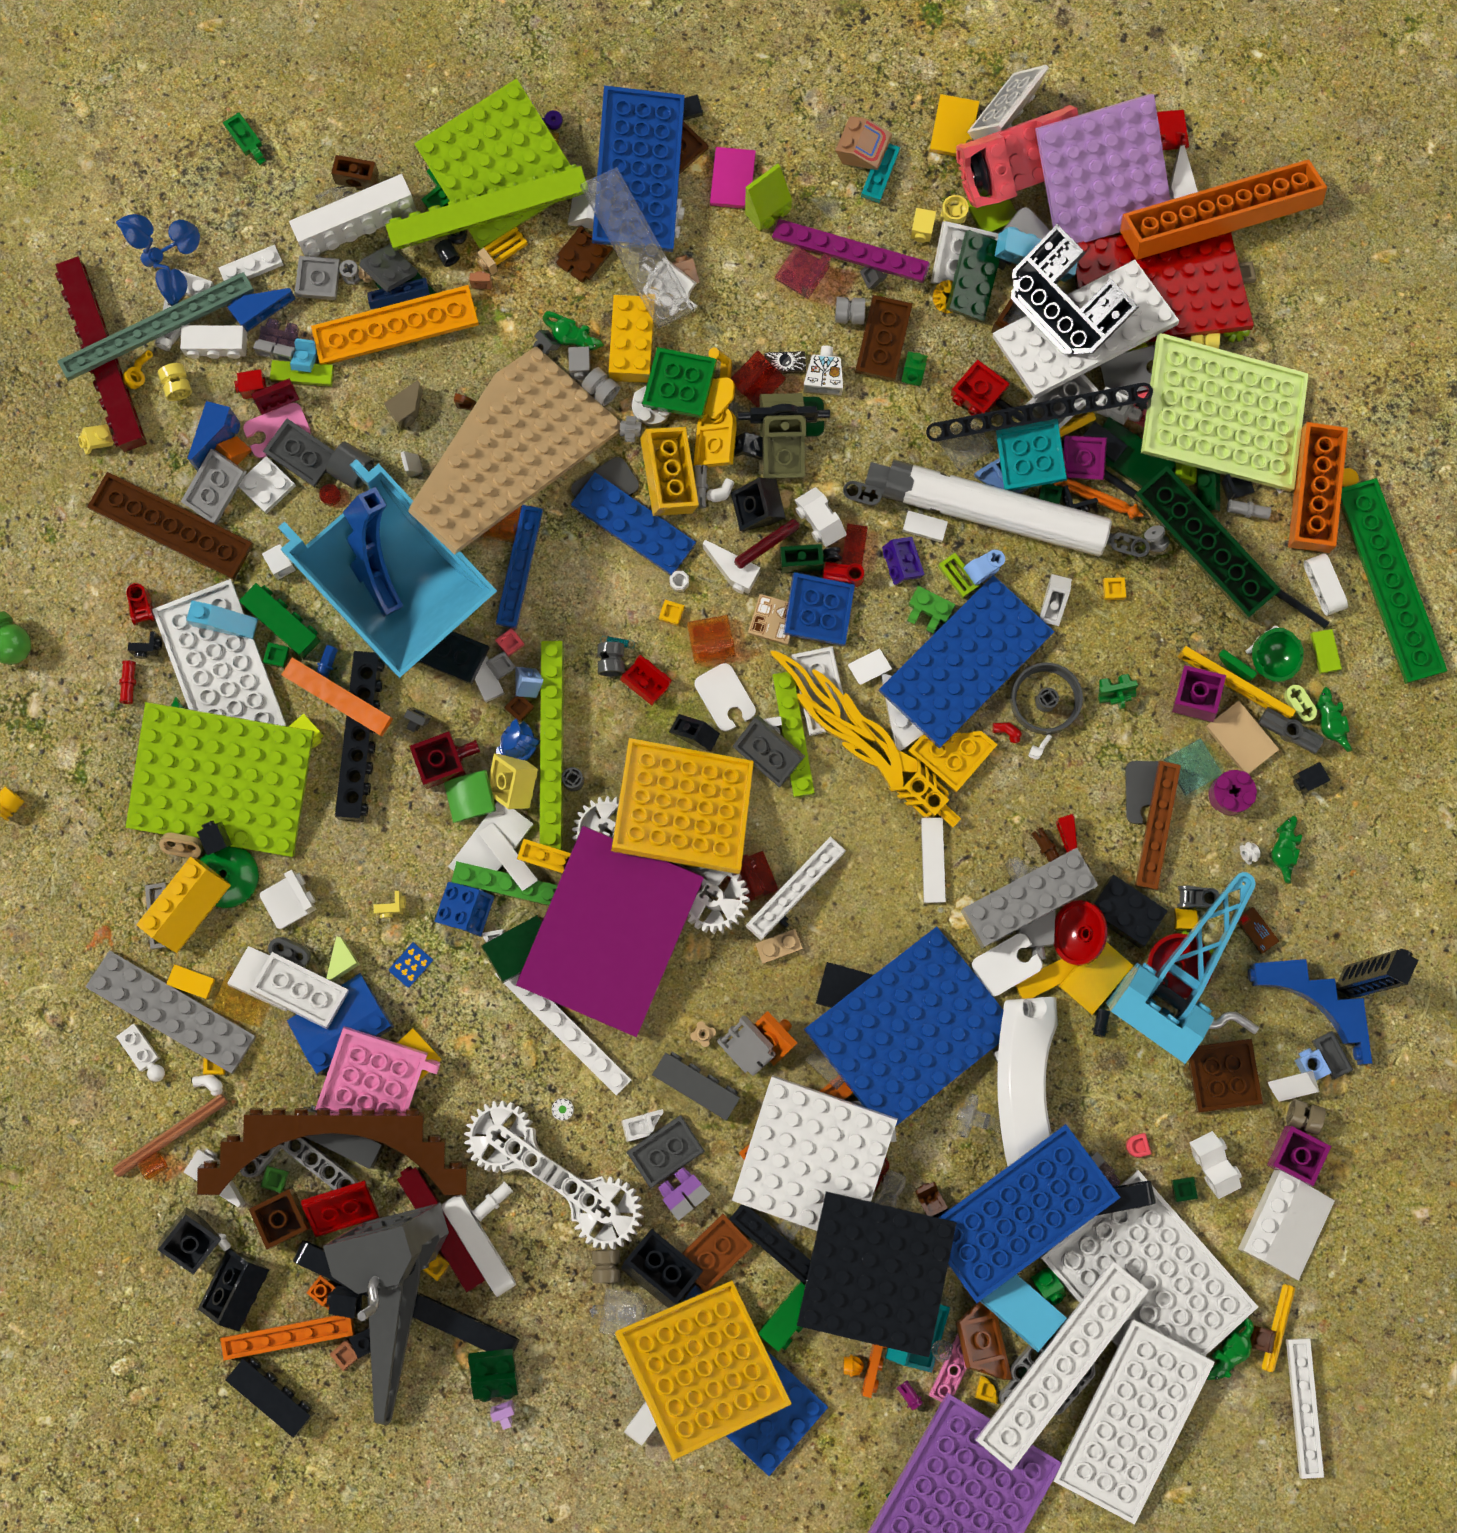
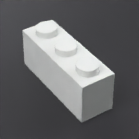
M182 325L180 349L185 356L192 359L199 358V356H207L212 359L228 356L232 359H238L240 356H246L247 332L243 326Z

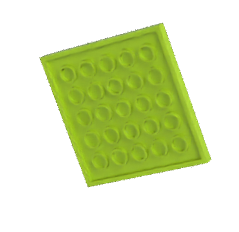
M517 78L414 143L449 201L459 199L460 202L468 200L467 197L472 194L478 193L481 196L487 194V190L492 188H499L501 190L507 188L506 185L509 183H525L529 177H545V173L557 170L558 173L565 171V167L570 165ZM551 205L470 228L468 231L481 250Z

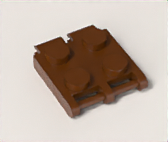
M581 225L557 254L559 259L556 265L567 273L573 268L571 275L583 283L586 278L591 280L611 255L614 248L604 244L592 243V235L585 231V227Z

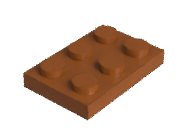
M723 1213L682 1254L703 1270L695 1282L704 1292H707L753 1245Z

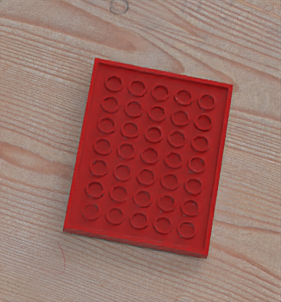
M1231 232L1136 260L1179 319L1177 326L1163 332V334L1177 338H1188L1194 335L1205 336L1213 333L1221 334L1253 329L1254 323ZM1122 235L1102 237L1089 242L1082 241L1077 243L1086 252L1077 262L1075 274L1077 289L1136 260ZM1157 336L1151 338L1146 342H1155Z

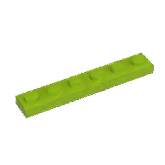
M788 672L772 674L778 712L782 722V735L805 756L790 775L793 798L814 795L795 681Z

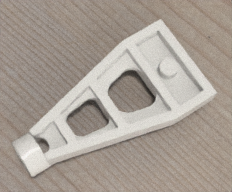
M181 271L187 280L188 287L184 294L186 296L192 297L214 286L210 280ZM166 299L164 300L163 310L171 307ZM181 327L157 338L154 344L160 349L170 351L172 344L181 335Z

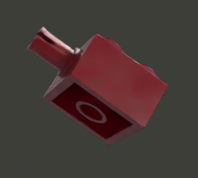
M450 731L409 746L423 786L426 789L466 775L462 763L463 758L480 753L476 740L458 747Z

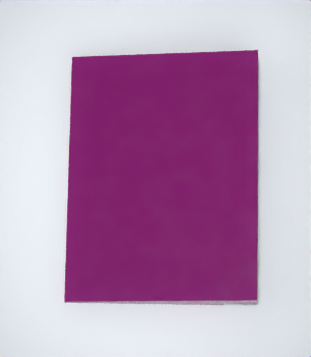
M582 826L516 986L637 1037L704 877L673 862L611 851L612 837Z

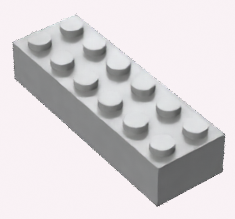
M1075 848L964 907L961 913L981 949L1090 892L1098 884L1079 850Z

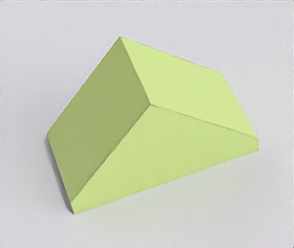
M337 936L326 978L330 981H336L360 965L346 941Z

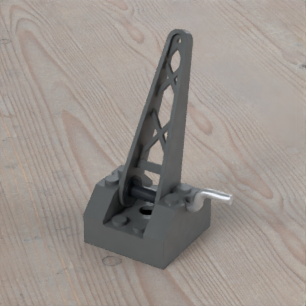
M440 1203L363 1222L323 1246L332 1277L357 1294L364 1292L368 1294V1307L360 1311L357 1317L360 1321H364L369 1317L374 1422L376 1424L387 1426L393 1417L420 1282V1270L428 1268L429 1263L436 1259L449 1234Z

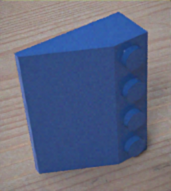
M361 973L341 985L348 989L349 993L328 1029L297 1014L287 1020L304 1055L318 1075H322L329 1070L344 1026L376 1037H380L394 1028V1025Z

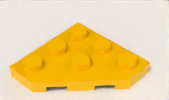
M982 731L958 732L939 749L927 736L921 735L908 750V753L915 759L920 760L922 765H925L929 771L933 772L956 793L998 744Z

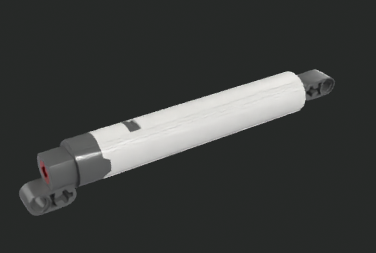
M893 459L891 467L871 462L865 483L849 481L843 487L844 495L850 500L875 505L883 497L927 510H939L940 513L1098 557L1103 554L1106 545L1111 546L1116 551L1137 557L1147 555L1150 550L1149 542L1143 538L1122 532L1110 533L1112 525L1110 518L954 475L949 477L939 471ZM850 484H855L859 490L856 496H850L847 493V487ZM862 486L866 487L865 492L868 493L876 490L875 493L878 495V499H874L872 502L869 501L870 497L863 495V499H859L862 493ZM1122 536L1123 541L1130 542L1129 551L1126 550L1128 548L1126 545L1120 544L1117 547L1114 540ZM1142 541L1145 549L1141 553H1136L1134 545Z

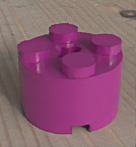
M1229 770L1221 774L1213 781L1208 792L1212 807L1227 816H1235L1248 809L1255 802L1257 795L1253 779L1247 772L1239 770ZM1229 791H1234L1236 795L1230 794Z

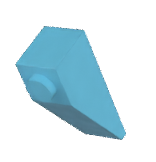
M191 600L186 619L192 627L249 639L254 638L258 623L257 618Z

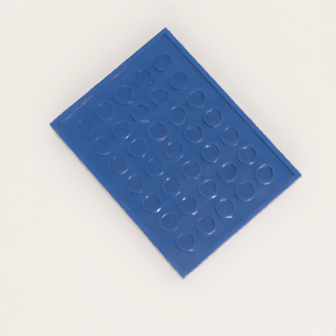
M936 926L804 1030L861 1104L866 1108L897 1118V1126L999 1044L1004 1010Z

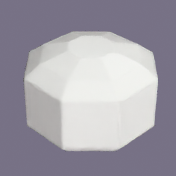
M675 571L670 576V587L675 592H684L689 587V576L684 571Z

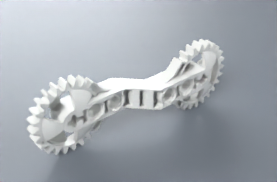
M607 796L604 802L598 797L597 804L591 800L590 808L584 805L585 812L577 813L581 817L580 820H574L578 827L572 828V831L577 833L572 839L577 840L582 826L613 838L615 822L609 818L618 809L619 799L615 797L612 801ZM596 810H598L601 819H599L597 813L595 812ZM610 829L613 832V835L611 836L609 833L604 832V830ZM675 863L706 877L701 883L702 888L697 893L688 917H690L688 922L690 924L695 923L694 927L698 930L702 927L704 933H707L710 928L713 934L716 933L717 928L721 933H724L725 926L732 930L731 923L733 922L739 925L737 918L738 916L745 918L742 910H748L749 908L744 903L750 901L748 897L744 896L750 893L747 888H743L747 883L744 880L740 881L742 878L740 874L735 875V873L702 867L688 868ZM726 876H729L731 880L723 892L718 886ZM710 893L712 896H714V897H716V898L718 897V900H717V901H715V900L712 901V900L708 897V894ZM706 906L707 908L712 910V912L706 918V920L702 922L699 920V918ZM721 910L723 911V913L725 914V916H726V918H727L726 921L724 920V918H723V916H722V914H721V912H720Z
M493 1101L492 1108L484 1104V1112L477 1109L479 1116H471L474 1123L466 1125L471 1131L464 1133V1135L470 1137L464 1144L471 1146L467 1150V1153L474 1154L471 1160L478 1161L477 1166L481 1168L485 1165L484 1170L490 1171L493 1169L495 1173H498L499 1169L503 1173H509L514 1170L527 1171L562 1194L570 1205L572 1221L579 1222L575 1227L577 1231L582 1230L579 1237H587L586 1244L590 1245L593 1242V1247L597 1249L601 1244L603 1250H607L609 1244L610 1248L615 1250L616 1243L624 1247V1239L631 1242L632 1240L629 1235L631 1233L638 1234L634 1228L635 1226H642L637 1222V1219L644 1217V1215L638 1213V1210L644 1207L637 1204L641 1197L634 1196L636 1189L628 1190L630 1187L629 1183L626 1182L622 1185L621 1179L618 1178L614 1182L613 1177H609L607 1182L604 1177L590 1180L580 1179L551 1160L540 1151L536 1141V1130L528 1127L533 1123L530 1119L525 1120L528 1117V1113L522 1112V1108L519 1106L515 1108V1104L511 1102L507 1105L505 1101H501L500 1105H498L497 1102ZM513 1113L517 1115L510 1129L502 1126ZM500 1133V1135L507 1139V1141L503 1142L499 1140L497 1135ZM476 1134H483V1135H486V1137L475 1136V1135H476ZM490 1144L496 1150L487 1160H484L482 1157ZM516 1144H520L519 1152L513 1154V1147ZM533 1156H537V1163L531 1167L530 1159ZM576 1183L577 1191L570 1194V1186ZM622 1189L625 1191V1194L617 1206L612 1200ZM593 1195L595 1198L594 1204L587 1206L588 1197ZM603 1207L604 1209L609 1210L611 1216L607 1217V1215L599 1209ZM621 1213L633 1214V1217L621 1216ZM598 1221L605 1224L595 1237L590 1235Z

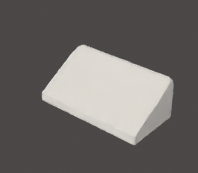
M1313 1070L1268 1082L1278 1102L1320 1092Z

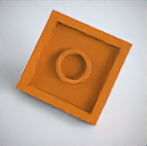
M767 1011L754 1024L774 1046L772 1050L776 1053V1056L770 1060L773 1066L797 1044L788 1033L792 1025L786 1019L778 1022Z

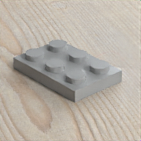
M210 449L181 502L209 522L217 524L247 471L215 449Z

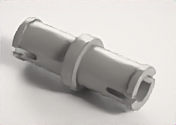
M695 465V485L699 508H706L708 466L703 465V468H701V465Z
M1230 499L1227 504V512L1242 514L1246 518L1252 516L1268 520L1271 515V507L1255 505L1251 501L1245 503Z

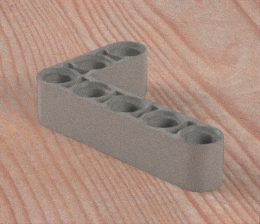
M305 1137L297 1138L301 1142V1148L297 1152L292 1149V1142L294 1140L287 1141L270 1149L267 1156L260 1154L253 1160L256 1164L254 1173L248 1172V1164L240 1170L241 1174L245 1177L259 1176L282 1148L334 1190L342 1188V1184L346 1179L350 1180L352 1184L358 1183V1180ZM313 1152L318 1156V1161L315 1165L310 1164L308 1160L309 1155ZM329 1166L335 1169V1175L332 1178H328L325 1173Z

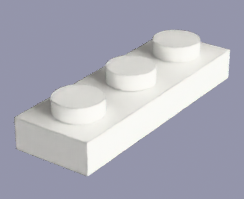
M272 245L219 267V271L224 281L242 272L245 273L249 280L283 266V262L276 246Z

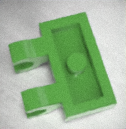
M918 586L908 605L913 610L907 621L915 625L922 612L932 617L926 631L934 634L939 622L944 624L947 622L955 604Z

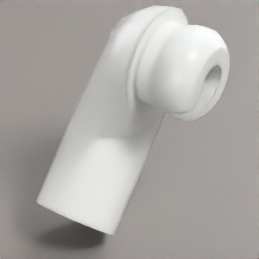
M726 478L721 488L707 491V499L712 502L726 500L735 482Z
M214 1075L195 1076L192 1078L194 1088L206 1086L213 1096H218L223 1092L221 1081Z

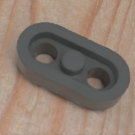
M277 937L270 941L268 945L269 954L273 952L301 967L307 965L311 959V954L306 947L285 937ZM279 944L284 946V950L279 949ZM298 953L303 955V959H299Z

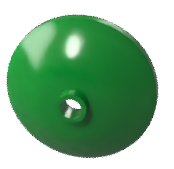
M229 846L210 855L205 853L200 860L218 875L222 871H226L227 875L223 879L231 885L215 905L216 907L233 908L243 904L253 895L259 882V869L255 859L248 851L243 848Z

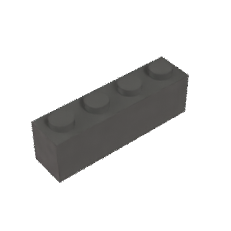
M665 1052L652 1076L727 1121L740 1099L737 1096L738 1091L728 1085L726 1088L718 1085L720 1080L710 1074L707 1077L700 1074L701 1069L690 1063L687 1066L681 1062L683 1058L676 1053L671 1052L669 1055Z
M311 1105L310 1108L303 1107L308 1108V1112H317L314 1105ZM329 1133L304 1136L368 1169L374 1168L385 1146L378 1141L357 1135Z

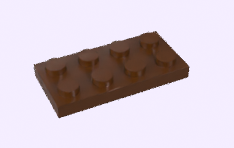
M873 295L855 373L895 382L913 303Z

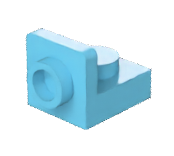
M296 338L294 342L295 353L290 362L291 370L311 372L317 359L316 342L314 340Z

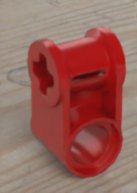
M139 583L130 584L126 590L133 625H138L139 622L147 620L156 621L152 611L154 608L149 591ZM138 590H142L141 597L135 599V593Z

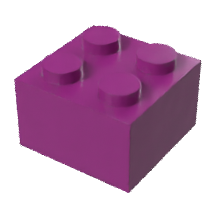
M1184 665L1172 712L1214 722L1226 675Z
M1285 1126L1267 1166L1274 1170H1281L1309 1186H1314L1331 1146L1293 1126Z

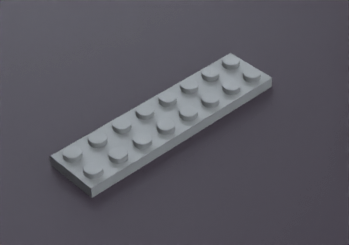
M110 950L85 986L90 991L231 1074L235 1072L256 1039V1036Z

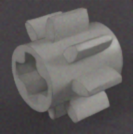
M627 416L626 421L620 422V436H625V442H635L636 437H641L642 422H637L636 416Z

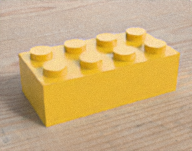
M613 296L609 378H612L614 381L648 383L652 367L655 318L654 297Z
M686 427L646 429L640 440L653 516L692 514L699 506Z

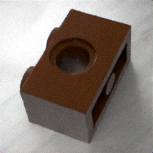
M336 155L331 174L337 185L366 189L377 184L379 171L376 163L373 161Z

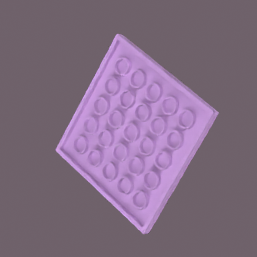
M1148 94L1035 128L1053 228L1058 224L1076 243L1082 241L1089 242L1120 232L1124 213L1170 200L1154 94Z

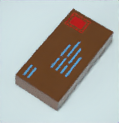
M1251 907L1240 916L1237 922L1260 954H1263L1279 942L1278 938L1254 907Z

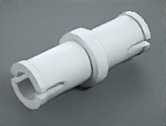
M504 1181L492 1194H487L485 1196L486 1199L471 1212L481 1222L494 1208L498 1209L500 1207L499 1204L514 1191Z

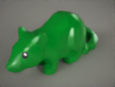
M546 311L543 314L544 323L551 328L555 340L560 344L589 347L590 351L604 346L600 339L588 336L590 333L588 326L582 325L581 328L575 326L576 321L554 312ZM549 318H555L558 321H551Z
M1324 687L1319 696L1318 703L1315 705L1316 709L1320 710L1322 716L1321 732L1326 738L1338 742L1347 752H1351L1353 749L1347 740V733L1350 731L1346 716H1341L1343 703L1338 702L1335 705L1332 701L1330 689Z
M1295 815L1277 828L1276 831L1279 833L1278 841L1271 852L1272 861L1281 870L1283 879L1287 884H1291L1292 870L1294 865L1296 866L1300 852V849H1297L1296 846L1302 840L1301 834L1295 835L1294 830L1298 823Z
M1246 1318L1222 1342L1224 1345L1222 1351L1217 1349L1213 1352L1211 1356L1217 1360V1363L1212 1367L1207 1380H1218L1224 1377L1230 1378V1371L1235 1365L1242 1363L1250 1356L1252 1350L1250 1336L1254 1329V1323L1251 1319ZM1246 1326V1329L1243 1332L1239 1333V1331Z

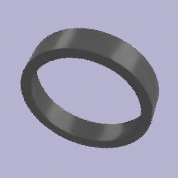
M1048 662L1038 663L1025 669L1015 681L1010 695L1011 709L1017 721L1029 731L1043 735L1055 734L1068 728L1079 715L1083 703L1082 688L1075 675L1059 664ZM1034 673H1055L1064 678L1072 688L1075 699L1073 712L1063 724L1057 727L1047 729L1036 727L1027 722L1018 710L1016 702L1018 688L1027 677Z

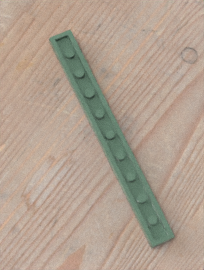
M242 272L70 354L57 362L67 380L70 381L166 335L182 325L191 323L230 304L236 298L249 295L254 292V289L245 273Z

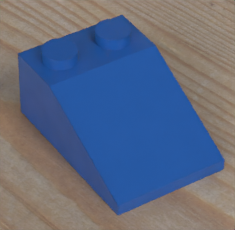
M206 401L187 458L197 472L210 449H215L218 443L231 439L235 434H238L240 422L230 407Z

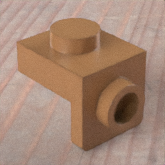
M687 254L676 257V261L671 262L696 283L700 282L692 257H687Z

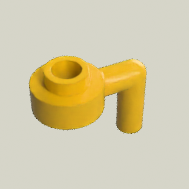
M150 350L145 351L135 360L133 367H130L123 373V381L129 388L138 389L145 383V376L141 368L143 364L153 357V353Z

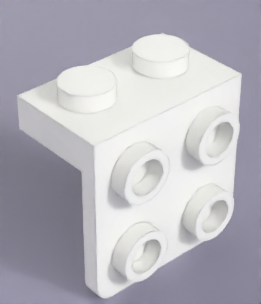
M292 869L284 873L285 879L260 893V898L278 929H283L317 910L314 905L316 902L314 896L310 891L307 892L304 884H306L300 872L296 873Z

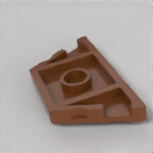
M979 1301L956 1322L965 1366L968 1369L1002 1380H1010L1012 1376L998 1317Z

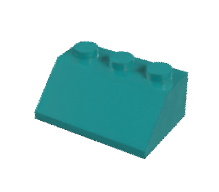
M940 1304L929 1357L887 1348L885 1359L903 1366L932 1373L951 1307Z

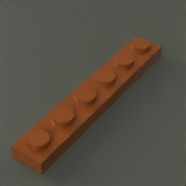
M1158 761L1135 886L1158 890L1181 765Z

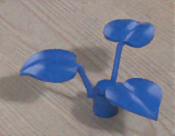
M131 214L117 220L116 224L122 231L126 241L136 249L145 248L140 257L143 265L146 267L153 266L155 269L162 268L156 272V284L163 297L171 306L177 304L187 291V280L180 270H170L169 266L159 263L163 260V253L174 246H177L182 254L194 252L200 242L198 228L186 220L179 219L173 221L169 226L168 234L174 242L162 249H158L156 247L150 248L153 242L151 235L154 232V227L146 217Z

